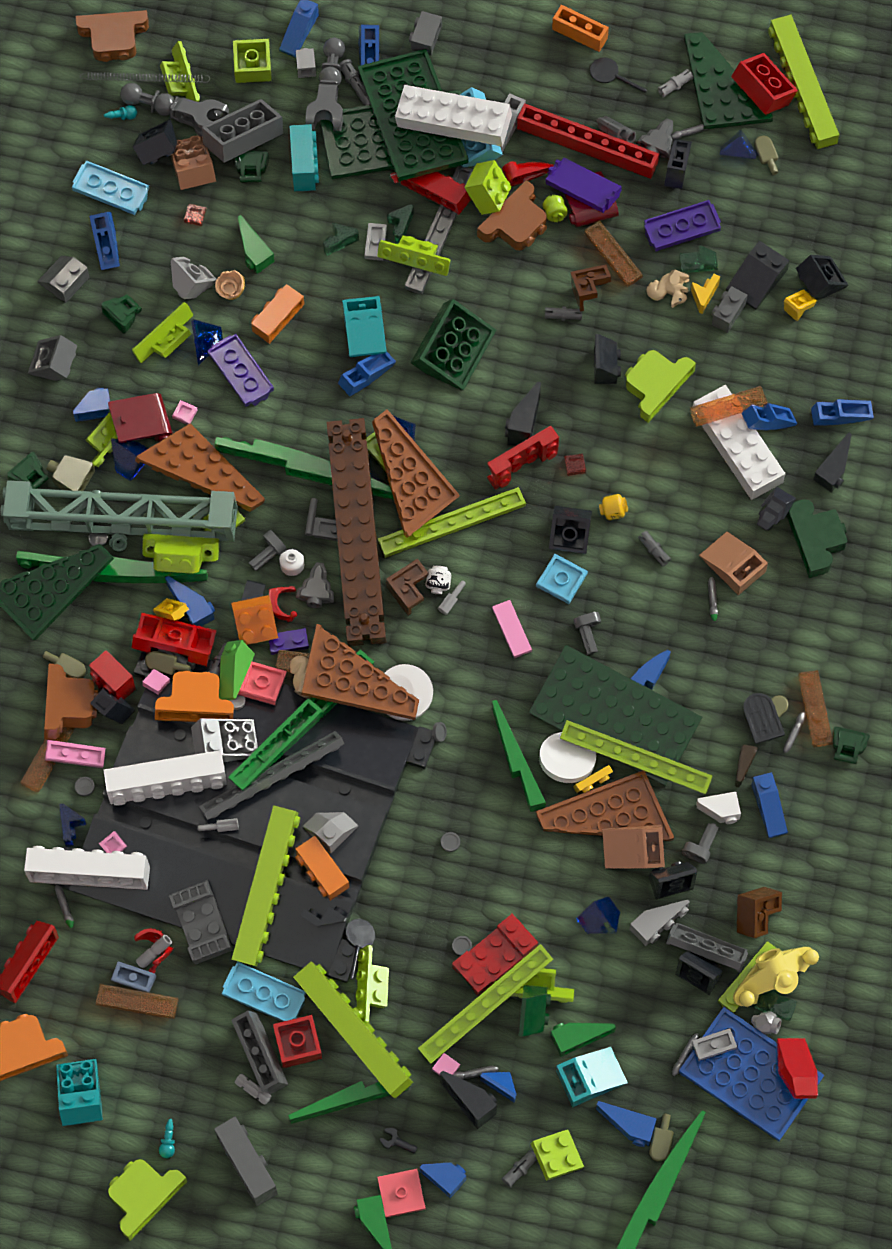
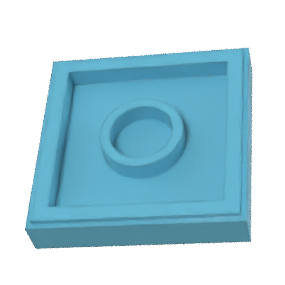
M554 554L536 583V587L570 604L587 576L588 571Z

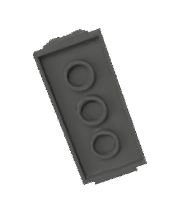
M679 923L673 925L666 942L668 945L672 944L734 968L738 972L742 971L748 955L747 949Z

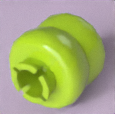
M559 195L548 196L542 204L546 218L549 221H562L568 213L564 199Z

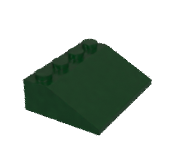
M451 299L443 303L410 363L425 374L463 391L494 336L496 329L459 302Z

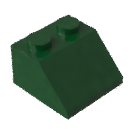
M524 985L519 1036L523 1037L541 1033L544 1031V1025H548L549 1013H545L546 1006H550L551 994H547L548 987Z

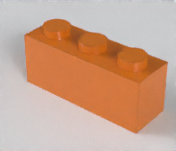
M563 5L559 7L554 15L552 30L600 52L608 39L609 27Z
M287 284L276 292L274 299L271 302L268 301L263 311L252 319V332L270 344L304 306V296Z
M313 836L296 848L295 859L300 866L304 865L308 870L306 874L312 882H317L319 885L318 890L323 897L327 896L331 901L350 888L349 881L316 836Z

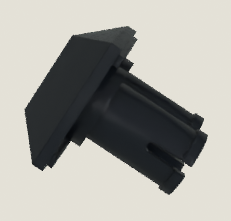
M776 487L762 503L757 525L765 529V531L771 530L774 524L777 525L781 519L784 520L796 498Z

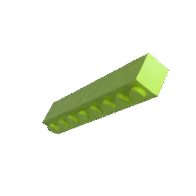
M792 15L771 20L768 33L775 42L774 49L780 55V64L786 70V78L798 90L794 98L798 100L799 112L804 115V125L806 128H809L812 144L815 143L817 149L837 144L839 139L838 130Z
M273 805L233 952L232 960L253 966H257L258 963L262 962L264 952L261 950L263 943L266 944L269 937V932H267L268 924L273 922V906L277 905L280 896L277 893L278 887L283 885L285 874H282L284 866H288L290 855L287 854L289 847L292 848L295 841V836H293L294 828H298L300 823L297 811Z
M311 961L294 976V979L392 1097L397 1098L414 1083L409 1078L412 1074L405 1066L400 1067L397 1063L399 1058L392 1051L389 1053L385 1049L387 1046L385 1041L380 1036L378 1038L375 1037L373 1034L374 1028L368 1022L364 1023L361 1020L363 1015L356 1007L351 1008L349 1005L350 999L344 993L340 994L336 990L339 986L332 978L327 979L325 976L326 970L320 964L316 966Z

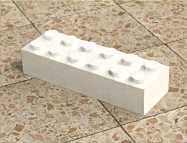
M404 85L395 119L397 126L400 128L503 147L512 112L510 104Z
M726 385L693 402L692 412L751 500L784 482L785 472L755 429L748 428L741 414L743 412L742 408Z
M221 750L104 769L110 804L123 805L127 801L141 802L145 798L151 797L160 799L169 794L178 796L187 791L201 792L205 788L219 789L223 785H227Z
M33 846V848H27L24 871L29 882L148 890L150 866L147 857L139 852H133L129 855L120 851H112V853H104L102 850L84 852L83 849L78 848L68 851L61 847L45 849L42 846Z

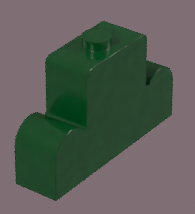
M804 499L795 501L786 516L808 577L813 578L829 572L833 561L832 553L845 550L847 544L846 527L844 523H841L835 509L813 515V503Z

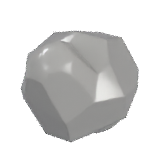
M771 1011L754 1015L751 1018L753 1026L763 1034H777L780 1030L781 1019L777 1018V1015Z

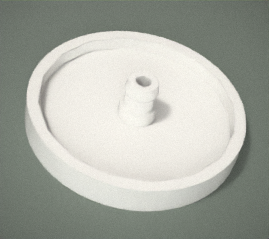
M408 664L394 666L385 672L390 677V680L398 686H402L409 694L419 699L416 718L423 715L428 710L433 698V686L428 675L420 668ZM389 715L390 717H392V718H394V719H397V720H402V721L412 720V719H407V718H403V717H398V716Z
M562 732L548 737L541 746L539 762L543 771L549 777L563 783H575L584 780L592 773L596 762V752L560 739Z

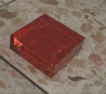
M188 204L184 222L202 226L207 211L206 207Z
M583 454L564 456L567 476L586 473Z

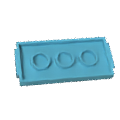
M89 161L81 165L72 186V190L133 215L136 214L137 210H142L144 202L147 201L149 185Z
M238 961L232 967L223 985L224 990L222 992L223 996L282 1022L298 1018L304 1006L306 995L304 990Z

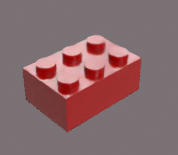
M765 53L741 61L731 76L765 115L788 106L798 92L796 87Z

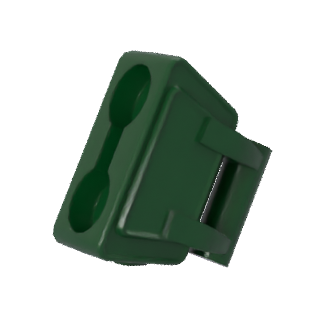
M247 151L234 158L235 167L238 173L241 174L240 182H262V174L266 172L269 163L268 152Z
M128 294L101 303L102 313L123 334L127 333L135 321V316L142 311V308Z
M34 452L28 454L7 473L8 481L31 482L34 478L38 477L31 484L32 489H38L49 479L46 474H43L42 464Z
M835 726L832 731L833 748L836 749L834 760L857 764V755H861L866 749L870 735ZM841 751L853 753V755L843 754Z

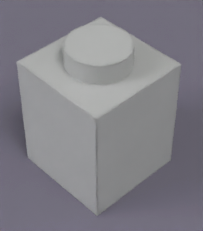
M302 48L296 50L298 78L315 77L314 49Z

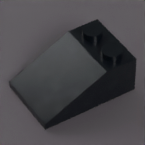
M759 241L727 286L726 291H729L732 286L747 294L746 304L756 310L788 271L790 260Z
M537 382L512 411L511 418H507L505 437H508V445L517 446L532 437L540 402L541 382Z
M682 861L671 864V867L654 868L649 874V880L655 899L693 890L697 869L689 862L682 863Z
M686 951L679 958L675 975L710 995L721 978L723 970H721L720 965L713 961L708 962L703 959V956Z
M440 1072V1083L477 1129L496 1115L497 1100L491 1093L487 1094L484 1089L450 1073Z

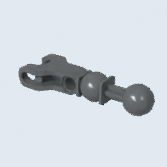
M336 37L329 38L323 45V52L327 57V63H322L317 99L311 102L306 109V125L312 124V130L315 129L317 122L320 120H329L333 124V131H342L343 109L337 103L338 86L342 79L338 59L343 57L346 48L344 42Z
M136 83L125 84L120 92L121 99L125 104L136 105L141 102L151 105V113L156 111L161 116L170 115L171 119L192 126L196 134L201 137L203 126L212 123L213 121L211 120H218L229 114L227 105L213 99L196 102L177 96L174 99L168 93L160 94L159 90L153 96L143 93L141 87Z

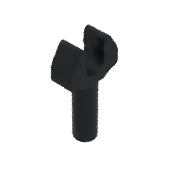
M384 1129L386 1134L392 1136L390 1141L380 1138L384 1148L389 1150L392 1146H398L413 1154L416 1153L418 1147L400 1139L396 1129Z

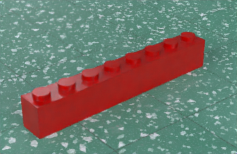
M524 103L517 118V129L644 177L651 179L658 165L659 153Z

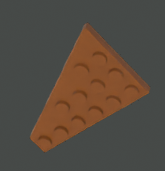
M387 409L372 421V425L404 536L408 538L454 502L460 495Z
M191 423L136 456L135 461L138 464L142 462L149 465L154 471L162 472L164 475L175 480L181 479L191 484V487L201 489L210 495L211 491L234 492L237 505L249 512L262 505L265 501V498Z
M316 625L301 695L407 719H416L419 705L418 698L409 694L405 688L398 686L390 680L389 676L378 668L373 667L372 663L368 660L365 661L356 654V651L344 642H340L336 636L328 633L321 625Z
M640 771L536 811V816L542 830L547 832L603 836L602 829L662 825L663 841L674 840V836L645 771Z

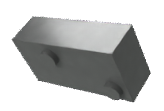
M262 99L202 127L203 145L223 162L231 160L283 134L282 116Z
M236 1116L214 1128L219 1143L256 1207L278 1195L276 1185L265 1168L268 1165L263 1155L258 1156L247 1137L249 1134L243 1124L240 1125Z

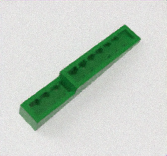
M497 700L492 701V710L512 778L520 777L530 812L545 808L546 802Z
M360 1081L288 1115L290 1123L294 1124L383 1098L390 1094L380 1082L365 1088L363 1082Z

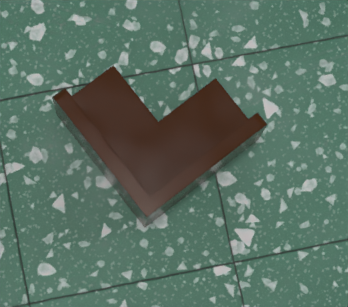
M607 265L571 272L572 290L580 312L584 311L583 301L598 298L595 286L611 282V275Z
M418 559L386 579V588L408 616L411 614L413 607L424 601V597L415 587V584L426 578L428 572Z
M761 887L739 894L737 897V933L752 938L768 934V915L782 911V892Z

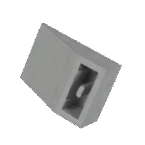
M199 719L191 727L195 754L221 750L223 762L247 759L258 748L254 720Z

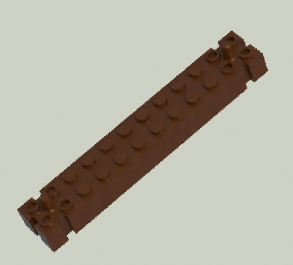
M364 418L349 419L350 424L342 425V420L327 422L346 625H351L346 626L349 647L364 645V640H371V644L387 643L385 624L380 622L384 621V610Z

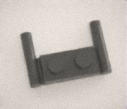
M311 498L305 535L338 541L336 520L316 518L318 499Z

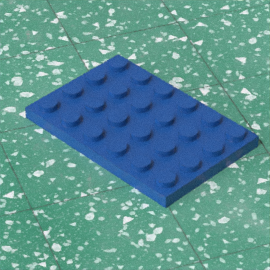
M723 1007L703 1037L730 1028L737 1049L698 1061L695 1050H693L680 1068L679 1073L771 1137L780 1141L808 1099H794L778 1073L777 1043ZM817 1070L819 1084L823 1079L824 1074Z

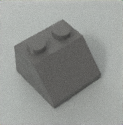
M61 255L37 282L60 300L67 303L90 277L88 268L74 257Z
M62 335L39 340L28 374L54 381L67 378L70 374V367L76 356L75 352L78 345Z

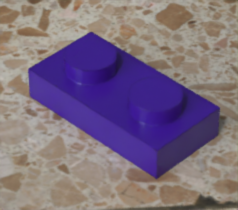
M306 628L277 633V639L269 640L271 655L309 649Z

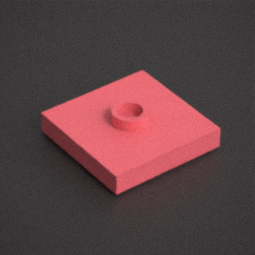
M251 662L238 695L275 705L287 671Z
M417 1169L377 1177L386 1218L426 1210Z

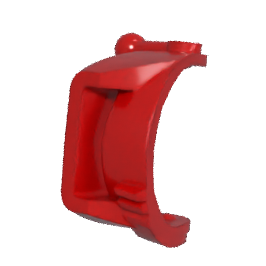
M289 586L269 589L274 616L278 619L292 622L297 613L295 611H292L290 615L283 613L278 607L277 598L279 594L284 592H296V588Z
M144 929L134 936V940H149L155 943L163 934L162 931L156 929ZM167 947L161 953V956L153 961V967L149 969V972L155 973L157 966L172 952V947Z

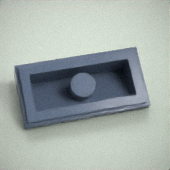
M117 962L111 981L149 993L156 979V974Z

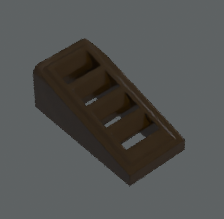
M743 745L741 747L735 786L738 788L742 784L756 755L757 747Z

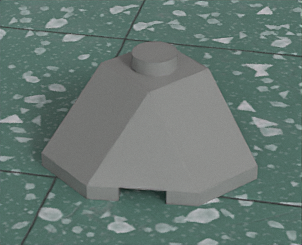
M186 257L171 259L173 287L184 300L196 298L215 284L217 279L206 267L202 265L197 267L191 264L190 259Z
M344 812L316 813L303 825V828L312 837H317L330 854L358 827Z

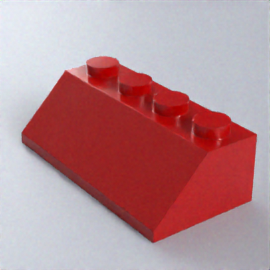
M36 921L34 925L31 924L26 931L27 936L24 941H20L15 948L16 953L12 958H8L4 965L5 969L0 975V995L15 1004L59 938L55 926L41 921Z

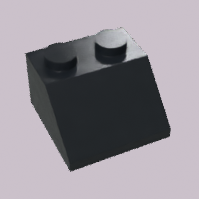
M169 119L138 135L133 148L143 165L147 163L153 164L164 155L168 157L175 152L177 140L171 120Z
M810 255L795 268L799 273L800 280L805 283L808 293L813 298H825L849 286L831 256Z
M595 334L594 384H617V378L621 377V366H617V360H621V350L617 349V342L600 334Z
M554 506L549 549L586 554L592 511Z

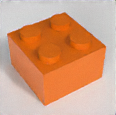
M269 595L231 603L239 640H243L248 645L278 638Z

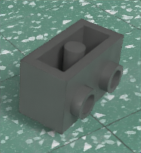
M422 11L420 17H416L414 23L415 31L410 33L409 42L411 43V50L427 49L428 54L432 56L442 28V16Z
M732 286L728 292L725 291L720 299L722 302L719 306L716 305L711 313L713 316L712 325L726 333L730 331L747 301V294Z

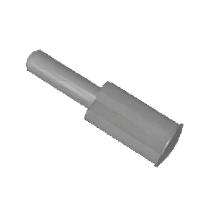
M461 581L452 594L448 593L437 608L442 614L447 615L458 599L456 597L466 585L465 581Z
M237 818L217 820L216 824L198 825V831L218 829V832L238 830L239 823Z

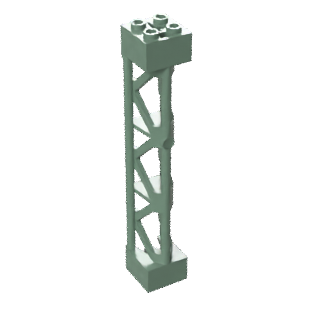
M7 481V486L3 488L5 502L4 505H1V516H3L4 523L7 524L9 530L100 534L119 533L120 535L143 536L145 533L219 538V541L235 540L238 505L234 492L211 491V498L109 493L99 490H93L92 492L32 489L30 482ZM43 497L77 499L57 512ZM103 500L136 501V503L120 515H117ZM36 503L43 512H35L34 504ZM164 503L195 504L197 506L181 518H177ZM95 506L103 515H94ZM155 509L163 518H154ZM209 514L208 520H202L206 515ZM33 519L50 520L51 523H34L32 521ZM81 521L85 522L86 525H72L71 522ZM93 522L108 523L112 525L93 526ZM131 525H146L147 528H131ZM154 525L168 526V527H172V530H170V529H153V526H154ZM192 527L212 529L211 532L191 531Z

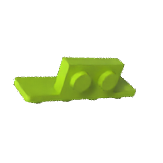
M177 41L172 49L175 62L162 61L160 64L168 94L172 96H185L186 99L199 102L200 96L197 93L194 78L193 82H191L192 74L190 64L186 58L185 48H183L181 41Z
M402 236L399 244L384 240L379 242L377 257L440 275H448L451 261L448 258L435 255L438 245L432 244L429 241L417 240L411 236Z
M182 303L132 349L138 362L143 363L153 352L166 358L191 335L190 330L183 326L193 317V313L187 303Z
M110 412L86 438V441L99 452L92 460L93 467H99L105 460L103 458L107 452L110 454L117 446L115 442L118 439Z
M367 945L363 949L360 948L357 959L359 963L356 975L358 981L355 995L357 1000L356 1008L363 1015L361 1020L364 1023H369L370 1006L385 1008L387 1007L389 968L372 965L371 945Z
M543 968L524 984L548 987L547 994H551V1000L561 1003L573 1002L574 989L555 987V969ZM524 985L511 996L522 999Z

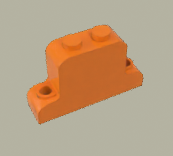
M183 671L175 673L172 682V695L170 697H160L155 703V720L197 722L199 719H233L234 705L229 700L219 698V677L210 672Z
M23 1014L18 1016L17 1020L0 1023V1081L68 1056L61 1040L58 1038L45 1040L40 1023L34 1015Z

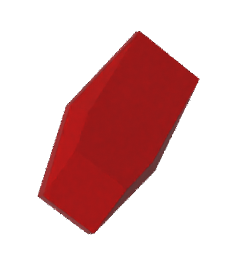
M777 1038L778 1073L794 1099H816L818 1096L817 1068L805 1038Z

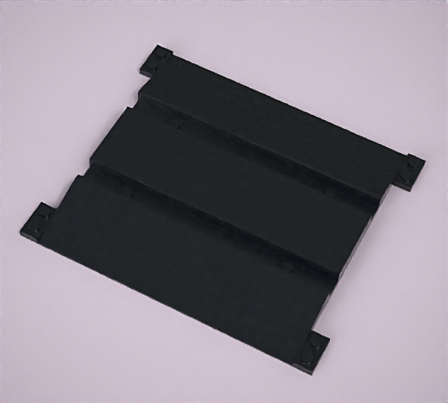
M152 647L151 652L158 651V648ZM142 651L134 670V675L146 678L152 672L145 663L146 655L150 652ZM208 660L207 666L196 664L194 670L191 669V671L199 673L209 672L213 661ZM162 673L170 678V682L159 695L147 688L145 689L137 706L138 714L134 724L129 726L113 768L195 754L191 727L196 722L155 720L156 700L160 697H170L172 695L173 675ZM283 684L275 705L245 697L244 707L234 710L233 719L254 720L257 745L259 747L307 699L295 693L294 687ZM337 703L274 764L334 731L342 737L344 745L334 752L327 753L320 760L309 763L304 769L289 774L286 779L273 783L268 789L255 793L253 797L244 799L237 803L235 807L226 809L217 817L208 820L202 814L199 806L235 787L236 785L228 777L246 759L223 762L227 785H223L219 789L205 788L201 792L187 791L178 796L169 794L160 799L151 797L145 798L141 802L127 801L123 805L110 804L105 786L102 794L104 799L98 814L93 816L82 849L84 852H92V850L104 851L99 843L115 831L127 845L122 851L124 854L131 855L133 852H139L147 857L150 866L148 890L65 884L51 885H59L63 889L182 928L177 911L173 908L169 895L208 880L230 943L235 946L273 805L297 811L300 823L298 828H294V845L292 848L289 847L287 854L290 855L288 866H284L282 874H285L282 886L278 887L277 893L280 896L277 905L273 906L272 913H274V919L272 924H268V941L266 944L263 943L261 951L264 952L266 957L302 969L312 961L316 966L320 964L326 970V977L348 983L356 947L343 939L345 929L349 923L406 765L410 764L426 769L435 744L432 730L421 726L416 727L357 707ZM344 812L358 827L331 854L329 852L328 854L349 881L350 888L330 901L327 896L323 897L320 894L317 882L310 880L306 874L308 871L304 865L300 866L295 859L296 848L312 838L303 828V825L316 813ZM237 818L239 823L238 830L218 832V829L198 831V825L216 824L217 820ZM63 847L64 850L72 851L70 848ZM329 906L333 909L337 906L346 912L344 916L348 919L346 922L316 927L300 916L304 909L309 911L312 908L321 914L319 917L321 919Z

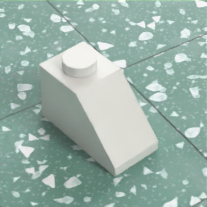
M736 792L697 799V808L719 823L733 824L740 819L741 811Z

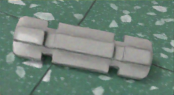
M240 1074L236 1078L235 1084L240 1088L243 1086V1090L256 1099L258 1097V1101L266 1105L271 1099V1094L262 1092L260 1086L251 1080L248 1081L245 1075Z

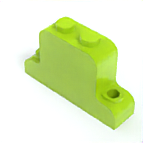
M651 350L638 358L634 368L630 367L625 374L627 377L626 389L641 400L638 408H640L642 419L649 423L693 374L696 366L693 360L684 357L676 363H672L657 351Z
M144 533L142 554L145 557L154 558V569L157 571L197 573L202 562L218 560L219 538Z
M139 1159L135 1162H129L123 1169L125 1172L120 1177L116 1176L109 1183L110 1188L108 1192L111 1200L126 1214L119 1222L122 1233L126 1238L131 1241L188 1182L187 1178L180 1171L169 1170L164 1176H160L148 1163Z

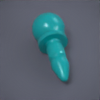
M128 105L125 108L120 107V110L110 111L104 114V117L110 119L121 117L122 120L126 118L131 120L137 116V109L133 105Z
M172 1119L167 1121L164 1134L165 1139H161L162 1144L159 1147V1154L163 1158H170L175 1153L173 1146L175 1140H171L173 1136Z

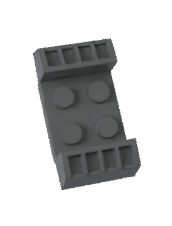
M208 880L169 895L172 906L177 911L189 945V954L195 964L233 951Z

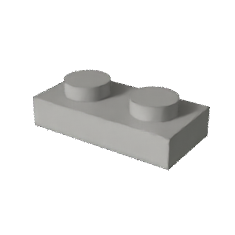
M368 223L365 259L383 261V258L377 257L380 240L385 241L386 224Z
M730 1028L692 1041L698 1061L737 1049Z

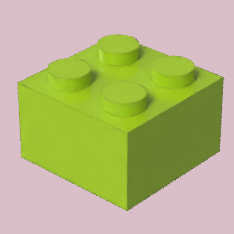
M269 39L233 41L236 83L272 81Z
M491 160L476 163L464 188L481 215L501 210L511 186L496 161Z

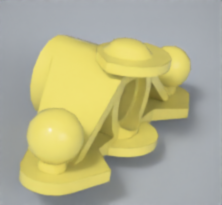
M800 947L784 951L775 948L766 951L756 959L755 966L733 995L734 1002L739 1006L749 1007L757 1004L759 994L776 990L781 994L791 993L798 984L797 972H805L810 965L816 964L819 960L818 953L810 947Z

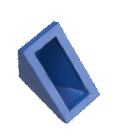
M510 1072L481 1074V1082L513 1103L515 1102L516 1091Z

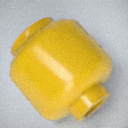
M620 494L605 496L602 499V504H599L601 516L605 515L607 520L623 518L625 513L628 512L626 498H622Z

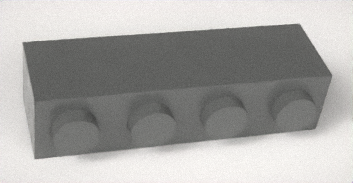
M246 1011L232 1019V1023L262 1092L273 1094L287 1086L288 1082L258 1013Z

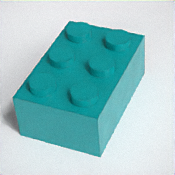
M312 124L291 125L290 140L294 192L316 190L315 183H319L316 131H312Z

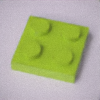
M568 1129L530 1143L546 1181L584 1167Z

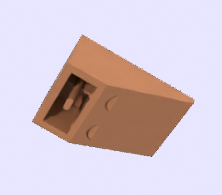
M192 136L187 139L177 140V146L171 158L180 189L183 190L216 182L213 163L207 147L203 145V137Z
M728 532L723 534L699 555L737 595H740L766 572L768 565L754 549Z
M662 825L602 829L605 868L665 867Z

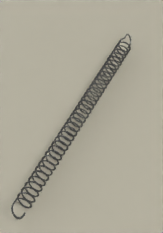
M94 73V79H95V80H101V79H99V73H97L98 79L95 78V77H96V73ZM136 73V80H137V81H143V80H141V74H139V78H140V79H139V80L137 79V78H138V74Z

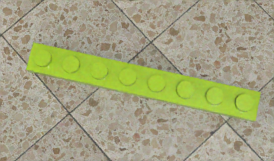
M519 487L433 518L408 538L404 536L403 530L378 538V543L386 558L525 507L526 502Z
M568 720L560 736V739L703 794L707 793L713 777L710 774Z
M541 944L537 946L418 1049L430 1063L434 1062L549 964L553 958Z

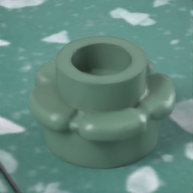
M114 534L112 539L109 540L110 547L115 551H123L127 547V537L124 534Z

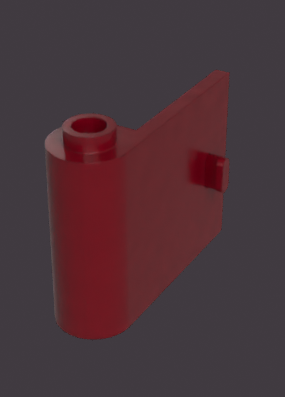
M602 171L596 172V174L604 177ZM564 193L571 208V214H569L570 223L575 225L576 228L619 216L616 201L608 210L602 213Z
M160 393L108 402L119 443L154 437L155 441L160 442L173 434Z

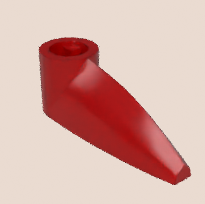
M512 161L502 167V172L507 181H509L510 186L524 183L526 180L530 181L547 174L549 168L553 167L554 164L544 162L517 164Z

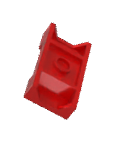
M552 426L547 427L487 463L492 473L487 476V479L495 490L499 487L507 486L511 481V472H517L527 462L532 463L538 456L543 462L557 455L559 436Z
M141 613L136 635H133L131 648L151 652L152 647L187 655L189 656L188 662L207 666L217 630Z
M512 913L469 952L466 951L452 963V968L460 973L470 984L475 994L480 996L495 981L499 980L538 946V941Z

